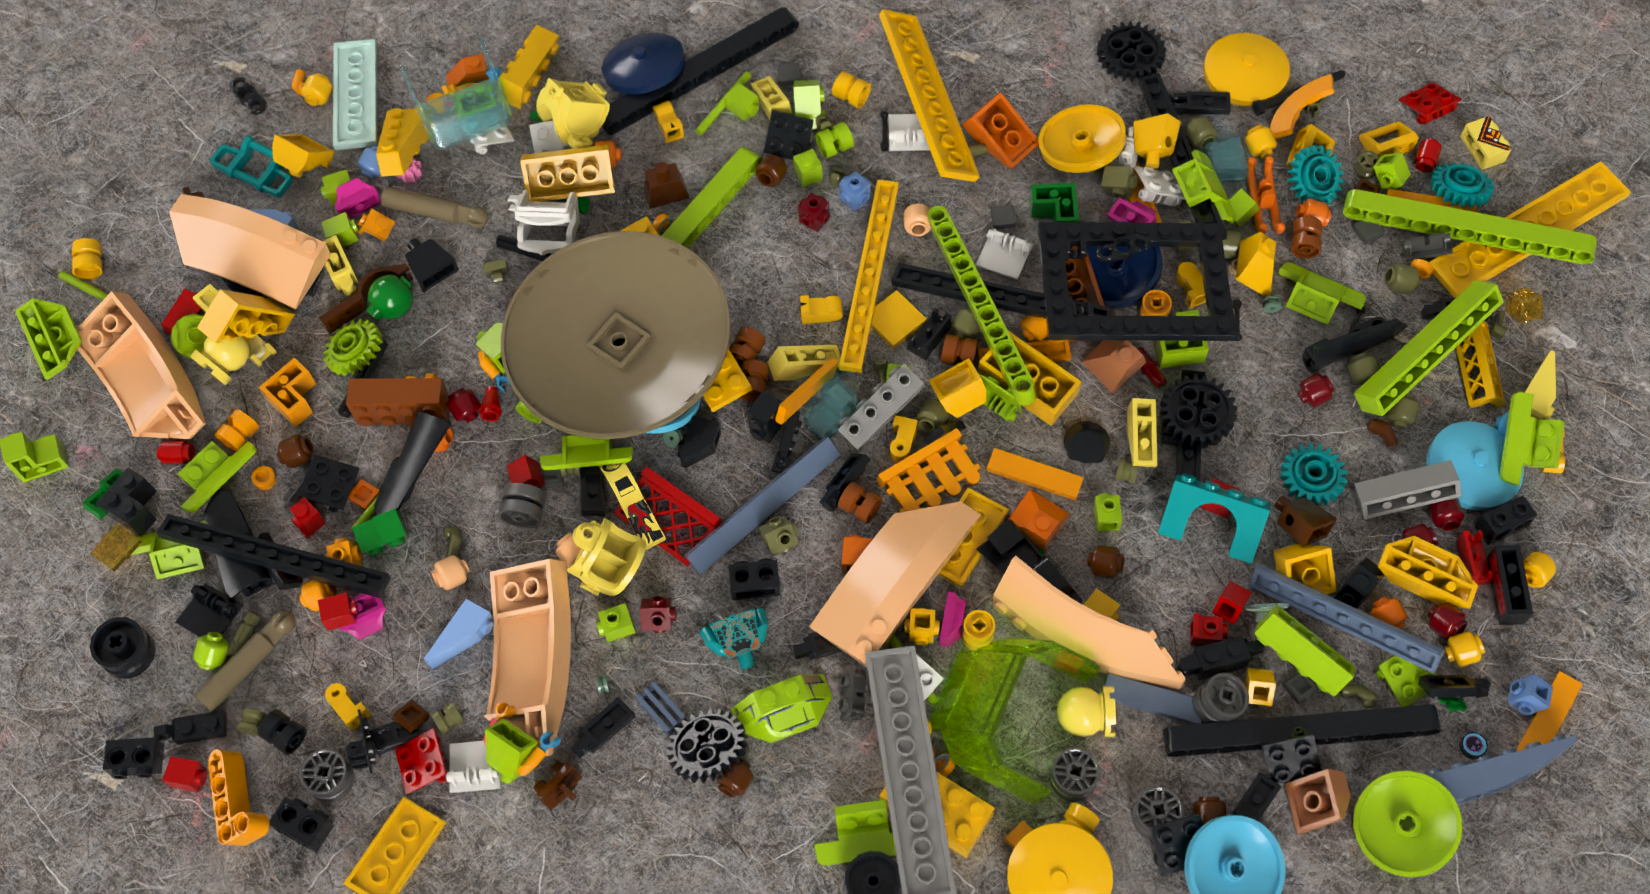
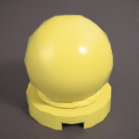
M240 336L238 340L234 341L223 339L221 343H215L207 337L204 341L203 351L199 352L195 349L190 357L204 369L209 366L213 370L211 374L226 385L232 380L228 376L229 372L238 370L245 365L250 355V344L245 336Z
M1103 686L1102 692L1099 694L1092 688L1087 687L1072 688L1064 693L1057 707L1058 721L1063 729L1077 737L1093 736L1099 730L1103 731L1104 737H1115V731H1111V725L1116 724L1115 698H1110L1109 694L1114 693V687Z

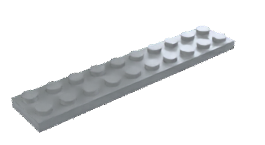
M915 645L865 652L902 894H957Z

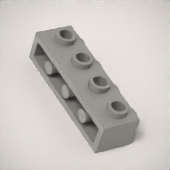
M905 364L901 368L896 366L889 373L891 378L884 384L880 382L872 390L874 394L868 400L864 398L855 407L857 411L851 417L847 415L839 423L841 426L838 429L839 433L858 452L925 387V384Z
M1451 460L1354 483L1357 501L1364 520L1461 497L1460 480Z

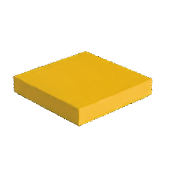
M896 290L875 306L871 328L894 349L927 322V318Z

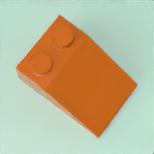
M1001 92L988 100L962 123V126L978 144L984 143L987 151L1009 169L1016 166L1039 145V139Z

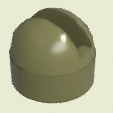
M835 168L830 172L829 182L833 187H839V183L846 176L845 171L841 168Z

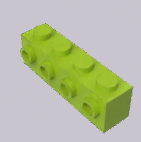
M1275 604L1258 622L1254 632L1257 639L1262 644L1272 647L1282 660L1292 663L1301 675L1309 677L1316 682L1317 687L1321 691L1330 693L1335 697L1354 678L1356 666L1279 605Z

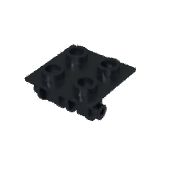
M772 110L764 153L793 160V156L810 150L808 146L814 120Z
M314 455L298 497H305L307 500L329 506L328 509L332 512H338V509L344 510L360 468Z
M205 583L204 585H195L191 589L194 598L175 623L198 637L207 635L208 632L223 634L243 605L233 599L229 601L225 594Z
M358 709L363 740L349 743L346 747L350 766L353 769L358 770L369 767L370 773H373L371 764H376V759L371 741L370 727L367 717L362 718L361 711Z
M1295 727L1291 734L1292 738L1262 744L1270 779L1277 784L1291 782L1322 771L1314 734H1307L1303 727Z
M1200 813L1150 827L1156 851L1153 858L1155 864L1159 865L1161 876L1185 870V856L1189 843L1195 833L1203 826Z

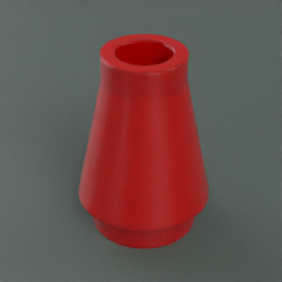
M487 387L485 390V395L479 408V414L484 421H497L502 414L499 389L496 387Z

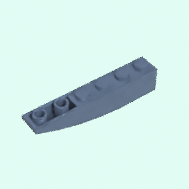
M1560 735L1550 739V743L1541 745V742H1534L1525 746L1526 749L1524 750L1508 749L1501 752V756L1492 758L1491 755H1485L1477 758L1475 763L1467 764L1466 761L1452 765V769L1443 771L1442 768L1430 770L1427 772V775L1445 786L1459 805L1495 794L1529 778L1570 749L1577 739L1575 736L1566 738L1565 735Z

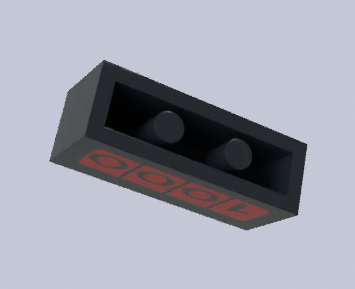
M1495 545L1488 554L1487 561L1489 571L1493 573L1491 582L1499 625L1525 624L1533 615L1521 547L1520 545Z

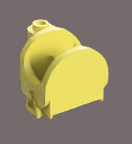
M548 78L546 86L539 93L536 108L538 116L542 121H553L557 136L574 149L592 146V139L599 133V129L605 122L610 104L605 99L607 92L597 83H593L591 86L587 81L585 83L556 81L555 79Z
M606 518L603 519L602 524L596 521L582 523L573 531V541L581 549L574 564L567 568V572L580 578L582 581L580 587L596 596L599 593L616 596L625 589L635 575L646 550V541L618 528Z

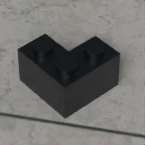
M130 468L124 471L96 503L110 518L140 537L157 520L144 506L156 493V490L143 476Z

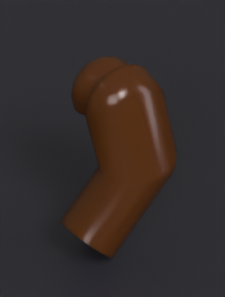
M1372 419L1367 423L1368 431L1382 436L1387 447L1398 444L1390 423L1380 419Z

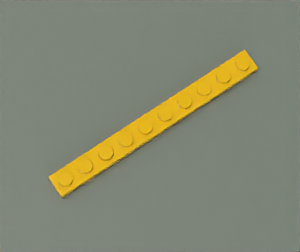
M877 180L839 362V370L862 373L899 191V182Z

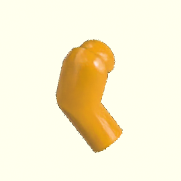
M297 69L291 88L299 96H302L301 89L305 83L306 73L303 70Z

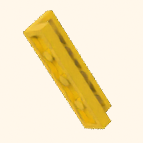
M1483 321L1466 340L1464 339L1456 347L1468 404L1472 409L1487 403H1491L1495 407L1506 405L1488 324ZM1469 346L1475 347L1476 350L1471 360L1465 357ZM1474 366L1480 368V373L1476 380L1471 379L1469 375ZM1479 386L1484 388L1486 396L1475 400L1474 393Z

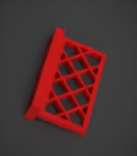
M646 466L640 473L642 477L637 482L640 490L644 484L651 488L652 497L644 499L646 503L653 502L654 513L652 514L658 525V517L671 515L672 526L663 527L661 530L662 532L673 530L674 542L665 544L661 542L657 545L689 567V561L679 555L678 546L691 544L693 548L696 542L702 541L723 522L720 517ZM668 500L670 510L657 512L656 501ZM619 505L614 514L630 525L626 516L622 514L621 505ZM685 512L688 515V523L676 525L674 514ZM703 525L708 529L703 537L694 538L693 527ZM689 528L690 539L678 541L676 530Z

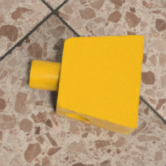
M1168 113L1134 121L1135 153L1146 159V167L1159 168L1160 158L1171 156L1174 152L1181 121Z

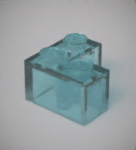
M838 376L832 381H827L820 390L821 402L816 406L809 407L804 415L805 427L819 440L824 436L833 437L841 427L839 425L841 420L847 415L851 417L857 411L855 408L857 406V394Z

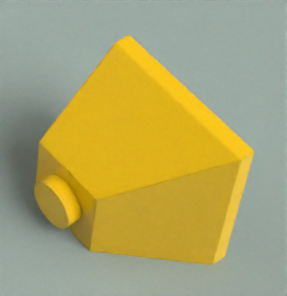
M1259 232L1241 240L1235 279L1265 298L1271 296L1276 241Z
M1294 544L1273 550L1276 572L1326 595L1337 592L1331 547L1320 545H1307L1303 547L1300 544Z

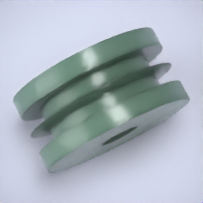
M1269 296L1262 301L1263 310L1267 313H1275L1282 309L1281 298L1278 296Z
M678 428L665 432L663 440L668 447H676L683 443L684 435Z
M606 673L603 674V677L596 675L599 694L602 695L605 691L610 693Z

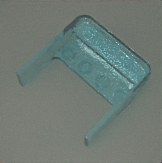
M482 36L478 37V41L492 74L491 77L425 103L419 102L404 65L399 66L429 141L436 149L443 150L505 127L512 121V111Z

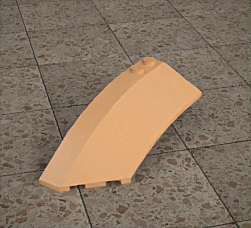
M181 194L169 211L184 266L194 267L234 281L294 309H297L331 256L327 244L321 240L267 216L215 199Z
M111 291L77 328L82 338L78 351L112 395L126 419L133 437L191 439L206 422L195 390L187 374L165 339L130 295Z
M963 502L893 514L848 571L809 628L867 667L865 652L884 650L910 613L911 608L915 606L952 555L955 554L981 514Z
M1016 555L1011 560L993 594L992 604L999 614L1007 615L1012 619V623L1016 628L1021 631L1025 630L1058 653L1062 646L1083 655L1082 665L1107 675L1108 673L1153 686L1175 690L1182 688L1186 678L1181 671L1173 669L1171 664L1174 660L1165 647L1161 646L1159 648L1155 642L1157 635L1153 629L1149 633L1099 614L1054 587Z
M554 559L541 560L490 572L494 649L487 713L483 716L491 722L493 718L496 719L497 717L495 713L497 704L503 702L508 703L510 706H515L514 716L511 718L505 717L504 719L537 740L539 747L541 745L540 738L544 733L554 732L550 737V743L554 738H557L565 707L570 668L571 614L567 565L565 561ZM554 747L548 748L545 751L547 753L546 756L552 755Z

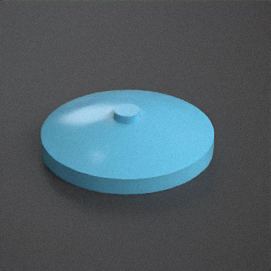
M1463 421L1447 426L1434 438L1427 452V466L1449 460L1452 461L1460 480L1461 497H1458L1461 507L1468 510L1490 511L1508 503L1519 491L1524 477L1523 467L1520 485H1512L1500 479L1499 473L1505 438L1498 433L1497 429L1484 423Z
M1221 816L1204 824L1190 841L1185 856V878L1191 894H1281L1285 881V861L1278 841L1260 822L1245 816Z

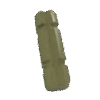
M248 612L244 617L243 621L245 623H241L232 640L234 643L230 644L228 649V655L231 657L251 638L255 630L253 627H256L260 621V617L257 614Z

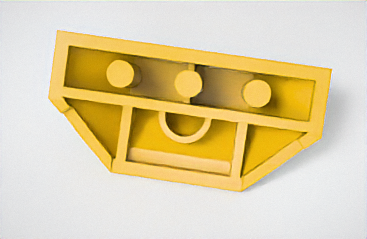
M1411 536L1386 544L1378 564V568L1390 583L1435 604L1441 605L1447 602L1458 608H1471L1478 585L1475 580H1472L1469 571L1460 557L1416 536Z

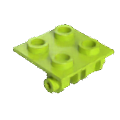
M980 374L986 388V402L982 405L992 410L1000 400L994 413H998L1007 422L1009 420L1014 422L1018 416L1016 411L1022 414V408L1016 402L1009 388L1007 390L999 386L1000 383L993 377L988 376L986 378Z
M1395 655L1380 664L1376 672V676L1380 680L1385 679L1401 707L1409 706L1426 694L1418 685L1421 676L1437 675L1436 672L1433 674Z

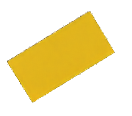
M969 487L959 502H963L981 514V516L955 554L952 555L938 573V576L960 588H963L982 557V554L977 551V547L988 540L987 537L1002 525L1009 513L1008 508Z
M403 796L343 884L358 894H399L446 825V822Z

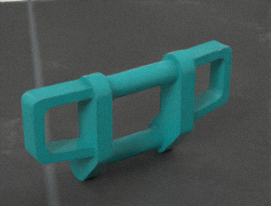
M249 135L242 140L240 150L222 144L209 159L213 168L231 178L236 177L254 186L256 190L276 198H281L293 183L290 175L281 170L282 166L273 161L272 149L255 141V138ZM253 150L271 158L270 165L259 179L241 171L251 159ZM226 153L236 156L228 167L218 163ZM277 176L284 179V182L278 189L269 187Z

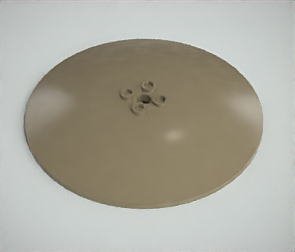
M618 231L590 236L571 243L550 255L525 278L517 289L508 306L502 326L501 355L505 373L514 392L529 411L543 422L558 430L579 437L593 439H617L640 435L670 423L684 414L697 403L715 381L726 358L730 343L731 321L728 302L720 282L710 267L694 252L673 240L636 231ZM619 338L625 339L623 345H614L615 340Z

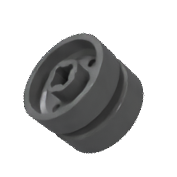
M523 483L505 485L498 518L504 523L515 527L535 528L540 526L547 497L546 493L535 486Z
M1228 673L1214 675L1196 690L1193 697L1195 712L1205 723L1233 721L1246 711L1249 704V694L1243 682Z
M1070 748L1062 751L1056 757L1050 775V782L1054 792L1060 798L1069 802H1080L1087 799L1094 792L1100 775L1099 764L1095 757L1084 749Z
M321 749L310 754L303 762L300 770V778L304 787L316 799L322 802L331 803L341 800L350 792L354 784L352 767L341 754L331 749Z
M1161 786L1150 787L1143 791L1132 811V822L1135 829L1141 836L1152 841L1150 827L1183 817V805L1180 798L1172 790Z

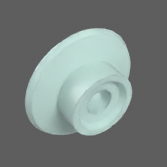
M1263 603L1248 605L1244 608L1247 611L1255 612V621L1259 622L1275 604L1279 605L1282 609L1288 608L1290 604Z

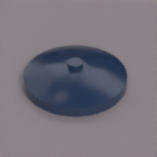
M663 33L640 34L620 42L608 52L602 63V73L607 85L617 92L624 94L647 93L667 85L680 74L685 65V53L681 43L671 35Z
M1116 221V222H1110V223H1131V222ZM1087 246L1106 307L1120 309L1132 306L1142 301L1144 295L1154 290L1159 282L1163 268L1162 253L1159 247H1149L1148 250H1144L1143 246H1139L1142 248V251L1133 253L1129 259L1105 263L1101 262L1096 256V249L1099 246ZM1101 246L1103 248L1102 255H1111L1109 251L1104 249V246ZM1117 246L1119 251H1129L1127 246Z

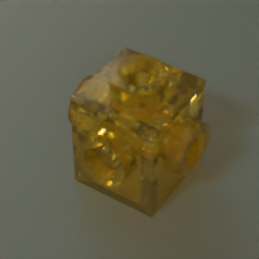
M1530 288L1517 289V292L1508 293L1506 310L1509 316L1521 323L1542 319L1543 296L1532 291Z

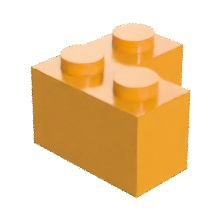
M295 358L259 386L266 400L295 428L313 413L302 396L314 387L316 383L310 372Z

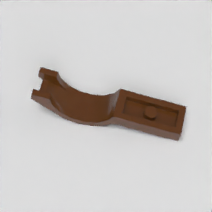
M401 264L380 267L368 272L361 279L357 287V293L319 317L326 331L331 334L336 329L342 327L343 324L348 323L366 311L368 291L371 284L377 278L384 275H396L398 278L404 276L409 282L413 280L410 273H405L409 270L408 266Z

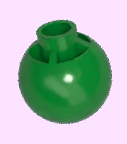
M384 275L377 278L371 284L368 291L370 305L366 308L367 312L378 322L382 318L394 320L403 317L409 312L413 304L414 296L413 291L410 289L412 284L404 276L398 278L396 275Z

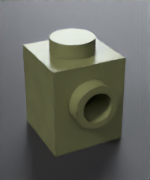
M1105 166L1101 183L1105 193L1116 198L1132 196L1134 189L1137 187L1138 178L1131 167Z

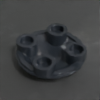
M1090 421L1078 422L1066 431L1064 448L1070 460L1082 463H1100L1109 451L1110 437L1106 430L1097 423Z

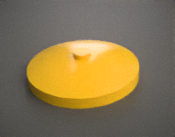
M1235 33L1219 39L1210 47L1205 57L1203 73L1207 85L1213 92H1230L1231 104L1252 106L1254 101L1261 100L1263 102L1280 95L1284 91L1290 76V63L1282 48L1272 40L1253 33Z
M1084 104L1069 107L1052 116L1044 124L1039 134V148L1043 159L1053 168L1071 173L1093 171L1109 164L1122 152L1126 144L1125 124L1119 114L1104 106Z
M1049 823L1033 829L1016 845L1009 860L1007 881L1010 894H1111L1113 868L1104 846L1090 832L1069 823Z

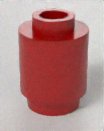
M1428 138L1420 142L1415 157V167L1419 171L1431 172L1437 166L1442 145L1436 139Z
M162 441L161 445L157 447V458L161 460L162 464H187L195 456L194 445L187 441Z

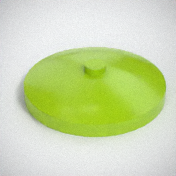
M1396 771L1377 778L1364 789L1354 810V832L1360 848L1376 866L1397 876L1421 877L1438 871L1453 858L1462 839V816L1454 797L1440 782L1419 772Z

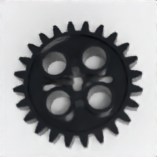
M1129 21L1128 26L1121 22L1119 28L1113 25L1112 30L1106 29L1105 34H1101L1096 55L1098 56V62L1102 63L1101 68H1108V75L1114 72L1115 79L1122 76V81H1125L1128 77L1131 82H1134V78L1137 77L1139 80V77L1142 78L1143 76L1151 75V73L1156 74L1157 70L1162 68L1166 57L1165 41H1160L1161 34L1155 35L1156 29L1149 31L1148 25L1142 28L1140 27V22L1136 26H1133L1131 21Z
M1194 374L1193 380H1190L1187 375L1184 377L1183 382L1176 379L1175 386L1170 384L1168 391H1164L1163 399H1161V409L1159 415H1163L1161 422L1168 423L1166 431L1174 430L1173 438L1178 435L1182 436L1181 443L1188 439L1190 446L1195 441H1198L1199 446L1202 447L1204 441H1207L1210 446H1212L1214 439L1221 442L1222 435L1228 436L1229 430L1233 429L1237 418L1235 414L1237 406L1233 405L1235 397L1228 398L1231 390L1223 391L1224 383L1217 386L1215 385L1216 378L1208 382L1206 375L1203 376L1202 380L1198 379L1197 374ZM1202 393L1203 400L1200 408V416L1198 419L1197 428H1194L1193 423L1197 411L1196 406L1199 400V394ZM1184 396H1190L1193 399L1188 400ZM1207 401H1213L1216 403V405H1212ZM1180 416H1185L1189 420H1183ZM1203 421H1209L1213 425H1207Z
M710 708L708 713L704 715L703 711L700 710L698 717L691 714V721L682 720L683 727L674 728L677 735H670L669 738L672 743L667 744L669 752L666 754L670 760L671 767L678 776L681 775L685 781L690 778L692 783H695L700 778L702 784H705L707 777H710L714 782L717 774L724 778V771L726 769L733 771L732 762L741 763L738 756H745L743 748L748 746L745 740L748 736L742 722L739 721L736 715L732 716L730 711L724 714L722 709L719 708L714 714L712 708Z

